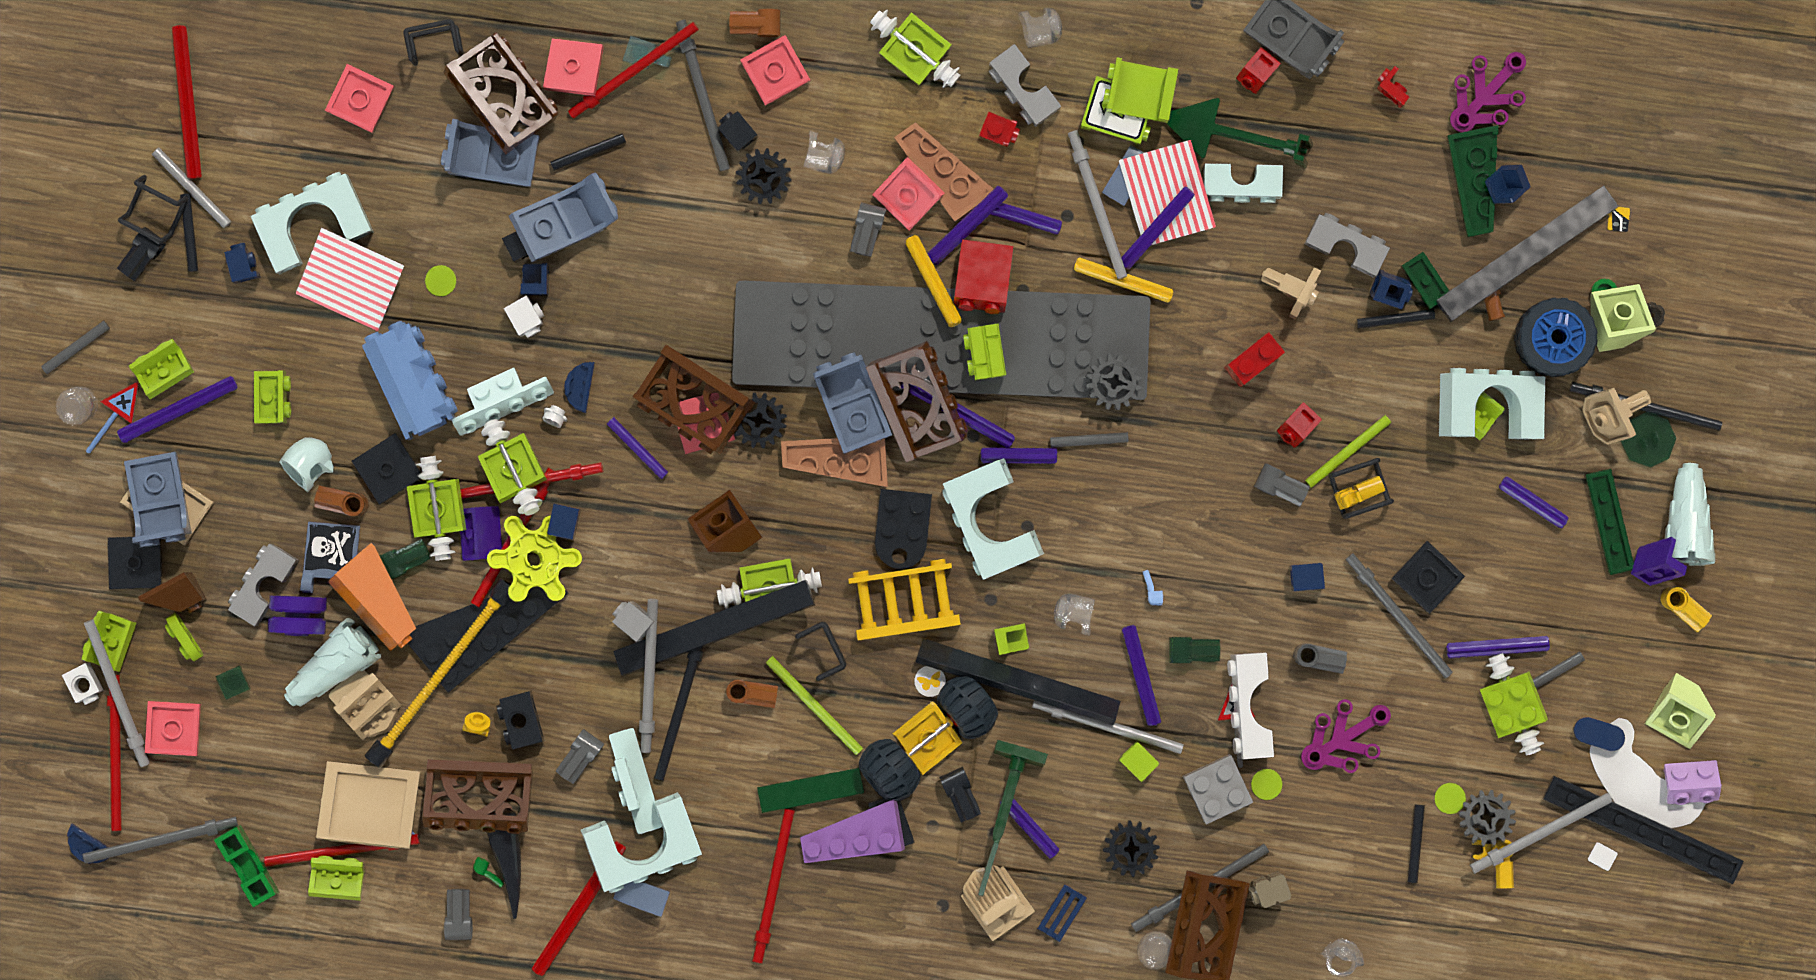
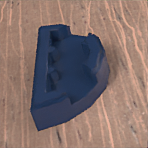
M584 362L576 366L568 373L565 381V395L569 403L576 410L584 413L587 412L595 362Z
M72 823L67 833L68 844L71 853L78 860L84 862L83 853L108 848L107 845ZM109 858L102 859V860H98V861H94V862H90V863H100V862H103V861H105V860H107V859H109Z

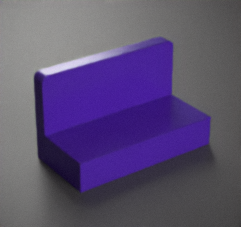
M499 507L464 508L466 530L460 531L462 560L487 559V555L492 550H501L502 538Z
M1669 537L1639 547L1631 574L1649 586L1684 576L1687 566L1672 557L1676 539Z

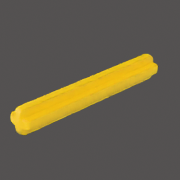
M913 235L907 238L906 246L948 326L955 327L959 325L961 317L919 236Z
M1078 258L1074 266L1076 272L1167 303L1171 301L1174 293L1170 288L1127 274L1125 278L1117 279L1114 269L1083 258Z

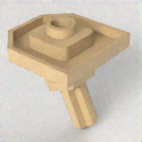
M1314 267L1307 282L1287 273L1284 275L1271 268H1267L1263 271L1261 280L1296 300L1289 315L1290 318L1296 320L1302 307L1305 309L1307 303L1313 305L1319 291L1315 290L1317 286L1315 282L1321 270Z
M1611 388L1587 396L1584 401L1583 414L1593 435L1604 443L1611 444L1636 435L1629 417L1632 416L1633 412L1651 403L1650 395L1646 390H1642L1626 399H1619L1615 388Z

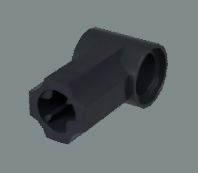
M147 227L142 228L145 231L159 237ZM138 233L132 242V248L118 265L117 269L136 282L151 260H155L160 255L167 242L160 244Z
M963 767L939 777L961 823L981 814L977 801L971 791L972 786Z

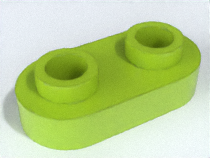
M173 613L167 617L165 628L172 638L177 637L181 643L179 650L186 660L191 658L194 662L201 658L203 653L179 615Z

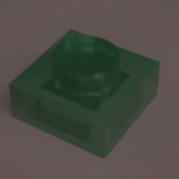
M241 665L215 676L226 700L251 689Z

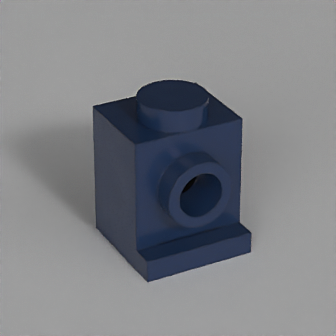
M245 243L230 246V251L224 252L232 283L238 284L261 278L260 272L253 270V267H257L254 253L249 252Z
M1381 269L1375 277L1370 290L1373 300L1399 309L1403 308L1405 302H1409L1413 292L1409 280L1386 273ZM1391 284L1396 286L1395 290L1388 291Z

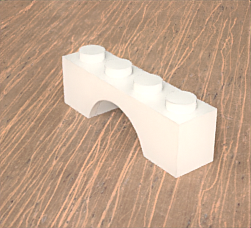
M1267 653L1230 655L1231 660L1227 663V670L1229 676H1232L1233 686L1229 688L1230 701L1234 702L1231 724L1233 728H1236V738L1233 739V751L1237 754L1238 759L1274 757L1272 731L1260 726L1253 718L1250 710V699L1253 691L1260 683L1268 679Z

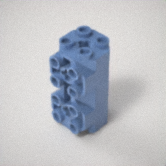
M399 321L388 326L389 331L384 334L375 332L365 337L366 343L362 347L405 439L411 440L413 439L412 433L421 436L447 423L446 417L452 421L455 418L454 413L458 412V409L452 397H446L444 389L447 386L442 375L434 374L432 366L436 365V362L431 352L427 349L424 350L422 342H425V339L419 327H412L411 324Z

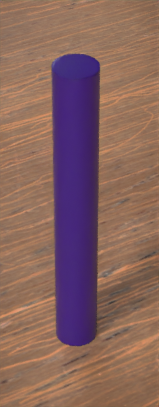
M614 417L607 423L621 440L660 479L667 475L668 471Z

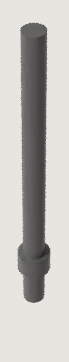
M686 20L676 22L678 32L687 26ZM690 36L679 45L687 59L720 171L730 169L695 53L697 47L694 39H691Z
M1354 553L1350 554L1345 560L1358 574L1357 578L1359 581L1369 587L1445 679L1449 677L1453 671L1375 580V574L1369 567L1365 568Z
M237 817L219 821L212 819L205 821V824L83 853V859L86 864L205 834L208 836L219 834V831L237 827Z
M1262 844L1212 875L1228 878L1268 854L1269 850L1265 844ZM1210 882L1209 888L1213 887L1217 883ZM1182 893L1159 907H1152L1147 910L1148 913L1132 922L1131 925L1135 932L1153 922L1155 924L1164 919V915L1178 908Z

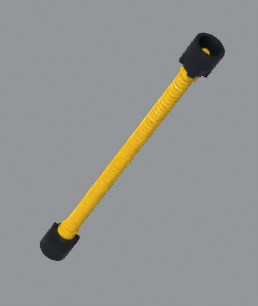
M502 578L497 582L488 594L491 598L487 602L486 609H483L481 614H479L480 617H477L473 625L469 627L461 641L453 648V651L450 652L451 654L446 657L445 662H442L443 664L440 665L439 670H436L435 675H432L428 681L429 683H426L424 688H422L423 691H420L416 699L410 704V707L400 717V720L396 722L394 728L389 731L388 736H384L381 741L377 739L364 755L375 766L381 768L393 753L391 748L394 745V740L399 737L398 735L405 729L406 724H409L410 719L417 713L416 711H419L423 705L422 703H425L427 698H429L428 695H431L433 690H435L434 687H437L439 682L445 677V674L449 672L451 666L455 664L457 658L464 652L463 650H466L465 648L472 642L473 637H476L477 632L480 631L479 629H482L483 624H486L485 621H488L494 611L498 610L501 605L505 607L511 600L508 595L509 583Z

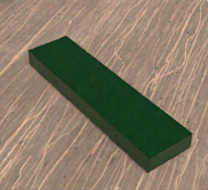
M1606 469L1585 474L1608 574L1614 575L1631 571L1634 561L1612 470Z
M859 767L757 787L762 813L864 793Z

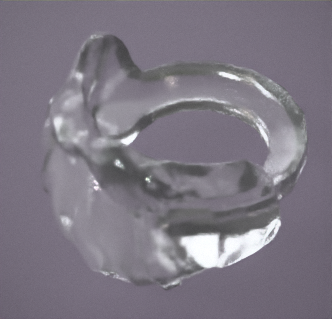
M1342 938L1328 944L1321 953L1326 958L1327 970L1337 977L1349 976L1355 971L1356 967L1364 965L1363 953H1361L1357 945L1352 941ZM1336 955L1342 960L1351 961L1352 965L1347 971L1340 972L1332 967L1331 961Z

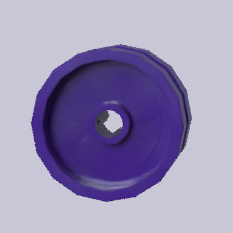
M270 595L269 609L275 612H285V617L273 616L269 618L268 632L285 633L287 636L326 634V621L322 618H310V613L326 612L327 598Z

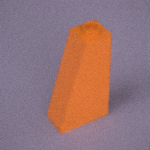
M370 543L341 568L328 583L390 651L397 645L402 649L413 639L410 634L416 627L375 546Z

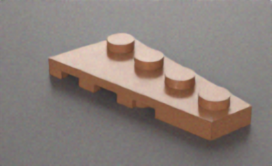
M838 438L781 442L783 468L888 487L885 439L846 454L843 453Z

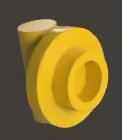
M480 712L470 713L465 717L462 731L488 737L490 719L487 715Z

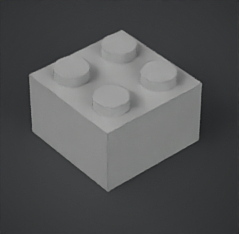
M1230 754L1182 776L1205 824H1209L1253 803Z

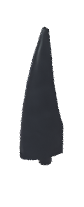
M516 812L506 813L503 815L516 816ZM496 830L495 832L487 833L488 839L505 881L513 919H516L521 887L519 834Z

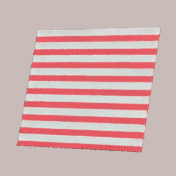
M1191 140L1119 160L1140 235L1143 234L1183 187L1190 188L1195 194L1192 200L1151 245L1216 227Z
M321 228L296 294L378 331L404 265Z

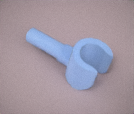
M1149 570L1143 571L1148 590L1149 604L1153 606L1162 605L1163 592L1154 591Z

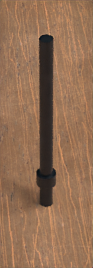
M1573 381L1569 389L1570 392L1585 396L1605 391L1602 386L1594 384L1588 386ZM1618 394L1619 399H1626L1629 397L1622 394ZM1652 402L1639 409L1720 431L1722 427V421Z
M703 647L690 651L687 654L689 660L655 772V779L662 781L665 779L699 662H702L704 655Z

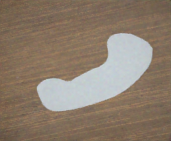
M1618 718L1610 723L1623 730L1625 734L1624 745L1616 751H1607L1591 746L1590 757L1599 779L1614 802L1670 828L1691 824L1700 815L1706 803L1668 804L1666 799L1668 793L1666 780L1657 776L1646 762L1632 752L1634 740L1632 724L1622 718Z

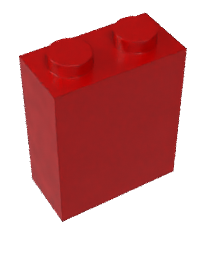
M962 239L954 296L955 307H959V309L964 311L984 310L988 314L1005 313L1014 246Z
M1268 332L1224 368L1236 384L1242 387L1283 355L1285 351Z

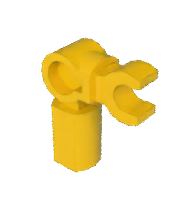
M1375 476L1354 485V489L1352 487L1343 489L1335 493L1334 496L1340 510L1384 492L1385 488L1380 476Z
M1507 839L1504 843L1496 840L1495 847L1491 845V842L1487 843L1485 847H1482V852L1480 854H1473L1472 858L1482 859L1487 856V852L1495 848L1499 850L1512 842ZM1477 840L1472 845H1481V840ZM1512 855L1504 858V862L1495 866L1496 888H1514L1513 861H1510Z

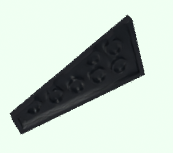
M535 586L529 589L527 597L521 602L511 599L505 607L501 605L498 610L494 611L488 621H485L486 624H483L482 629H479L480 631L477 632L476 637H473L472 642L467 645L466 650H463L462 655L457 658L455 664L451 666L449 672L441 680V685L448 693L559 601L550 600L541 587ZM566 589L564 597L569 594ZM491 597L484 599L480 607L471 604L415 626L416 629L410 634L413 639L408 642V645L433 675H435L436 670H439L438 668L441 667L442 662H445L446 657L451 654L450 652L461 641V638L467 633V630L473 625L477 617H480L479 614H481L483 609H486L487 602Z

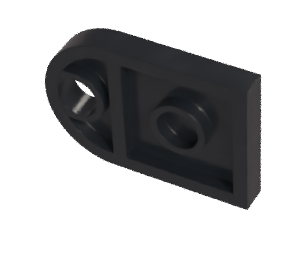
M889 489L880 490L875 548L880 559L888 566L906 569L917 564L924 556L927 547L932 494ZM902 548L907 552V559L904 563L898 564L893 561L892 553L895 549Z

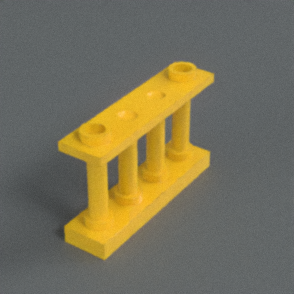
M945 559L930 561L931 566L889 573L869 575L868 570L854 572V578H849L848 580L849 584L857 583L863 619L861 629L856 630L857 639L864 640L961 625L959 614L954 615L953 610H950L944 569L952 568L951 563L946 564ZM934 571L940 612H938L937 618L928 619V615L924 612L919 573ZM908 575L914 616H912L913 621L902 623V618H899L893 577ZM883 579L889 620H886L887 625L877 627L876 622H873L867 581Z

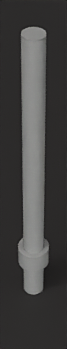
M1077 130L1069 132L1068 136L1074 151L1072 156L1075 164L1079 165L1117 279L1125 278L1127 273L1088 163L1090 158L1087 149L1083 148Z
M648 599L647 615L655 622L646 631L642 720L639 721L641 752L643 753L651 752L652 733L655 732L653 699L658 616L657 599Z
M94 619L84 622L86 631L127 732L128 738L126 740L130 749L134 750L139 766H146L150 762L143 747V744H145L141 733L137 732Z
M1035 700L1032 708L1051 713V716L1061 719L1064 717L1181 754L1184 744L1118 723L1111 725Z
M1606 793L1499 850L1495 848L1487 852V856L1470 864V867L1474 874L1491 865L1495 867L1504 862V858L1613 801L1610 795Z

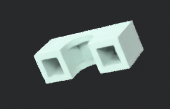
M1204 164L1203 184L1207 197H1209V202H1224V197L1234 198V202L1240 203L1250 202V198H1260V203H1276V199L1282 197L1283 165H1256L1253 182L1248 185H1239L1232 179L1231 164Z

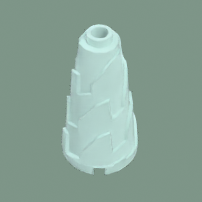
M1684 463L1682 468L1678 469L1673 500L1670 503L1669 521L1665 529V539L1669 537L1676 539L1672 557L1681 563H1689V566L1715 563L1713 530L1710 526V506L1707 504L1703 469L1698 468L1696 463Z
M346 618L329 634L330 637L297 672L298 675L285 688L287 693L284 696L292 706H302L313 698L320 697L339 682L346 680L358 671L362 672L381 658V654H375L379 649L361 626L355 630L351 627L355 623L354 620Z

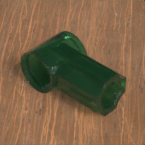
M423 539L401 549H394L380 555L391 580L407 573V570L432 559Z
M1169 637V663L1220 661V639Z

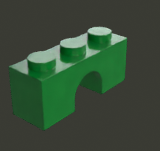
M241 825L214 839L226 862H229L237 872L241 880L240 886L252 907L280 893Z

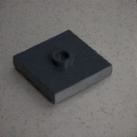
M396 433L352 460V463L379 505L421 479L418 477L421 473Z
M109 537V589L155 588L161 585V540H159L160 545L140 547V543H133V537Z
M1426 541L1391 579L1430 614L1465 575L1430 542Z

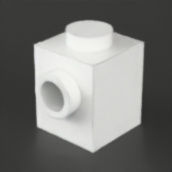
M528 296L504 308L519 336L526 335L529 338L541 331L539 328L543 325L541 318L545 316L538 303L533 305Z

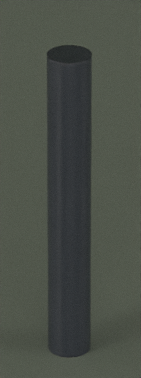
M623 133L550 162L555 171L624 144L626 140Z
M181 194L180 199L184 196L188 197V202L182 213L188 272H196L199 270L191 195Z
M1434 309L1358 318L1357 328L1362 329L1435 319Z
M1415 804L1407 880L1410 883H1418L1425 805Z

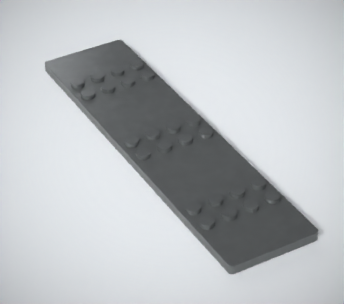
M738 281L735 298L732 380L737 385L818 388L813 373L817 372L816 367L831 362L833 366L842 362L841 357L855 352L856 356L862 355L867 367L871 361L887 357L928 341L930 347L933 346L937 353L938 361L936 362L940 371L943 370L948 380V385L946 386L949 393L1089 398L1090 393L1093 391L1092 388H1085V385L1091 383V380L1085 376L1094 372L1091 370L1090 365L1093 364L1098 367V358L1101 357L1106 362L1108 354L1112 355L1113 360H1116V357L1121 354L1123 362L1129 358L1132 360L1129 365L1131 368L1138 366L1139 369L1135 372V376H1142V379L1136 381V385L1141 386L1142 389L1135 390L1134 394L1138 397L1136 400H1144L1147 397L1150 298L1147 296L1008 291L1005 313L988 314L984 310L964 311L956 307L961 317V323L955 327H949L929 288ZM946 289L954 303L955 289ZM999 324L1006 376L975 381L974 375L969 376L967 360H972L971 351L965 350L963 335L968 334L967 328ZM918 357L910 358L907 362V373H911L912 367L916 363L917 369L924 371L925 366L922 359ZM901 361L885 366L886 372H901ZM1112 365L1104 367L1099 374L1109 373ZM1123 368V370H1122L1123 376L1125 377L1126 380H1129V381H1130L1129 374H1128L1127 371ZM1115 375L1113 378L1103 379L1111 384V389L1115 386L1124 385L1116 381ZM1097 384L1099 392L1104 396V388L1101 384ZM898 386L894 387V391L904 390L902 388H899ZM1121 390L1117 392L1115 399L1122 398L1128 391Z

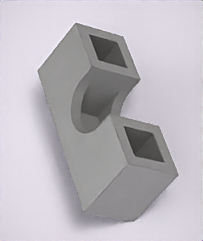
M1015 44L990 62L989 66L992 69L988 72L997 84L999 82L1004 84L1007 88L1004 91L1005 95L1012 104L1016 102L1022 108L1020 115L1028 125L1033 123L1037 127L1061 109V105L1047 86L1033 93L1026 92L1021 88L1019 77L1030 68V64Z
M1325 213L1324 216L1319 214L1304 244L1328 255L1336 242H1348L1355 250V258L1350 267L1373 278L1376 277L1390 249L1385 246L1386 241L1374 235L1370 239L1362 235L1363 230L1354 225L1348 224L1345 227L1339 224V219L1331 214Z
M269 544L267 547L263 546L256 556V559L259 560L254 569L250 567L242 578V581L245 583L241 590L238 591L236 589L228 601L231 604L228 610L253 626L260 624L269 609V602L263 599L259 592L262 580L272 576L281 582H286L299 562L297 558L274 544Z
M634 601L622 602L612 614L616 617L612 622L636 642L641 641L646 636V631L655 622Z

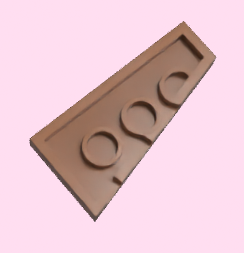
M917 123L912 124L894 137L907 157L945 193L939 201L954 222L973 210L993 190L991 186L944 148Z

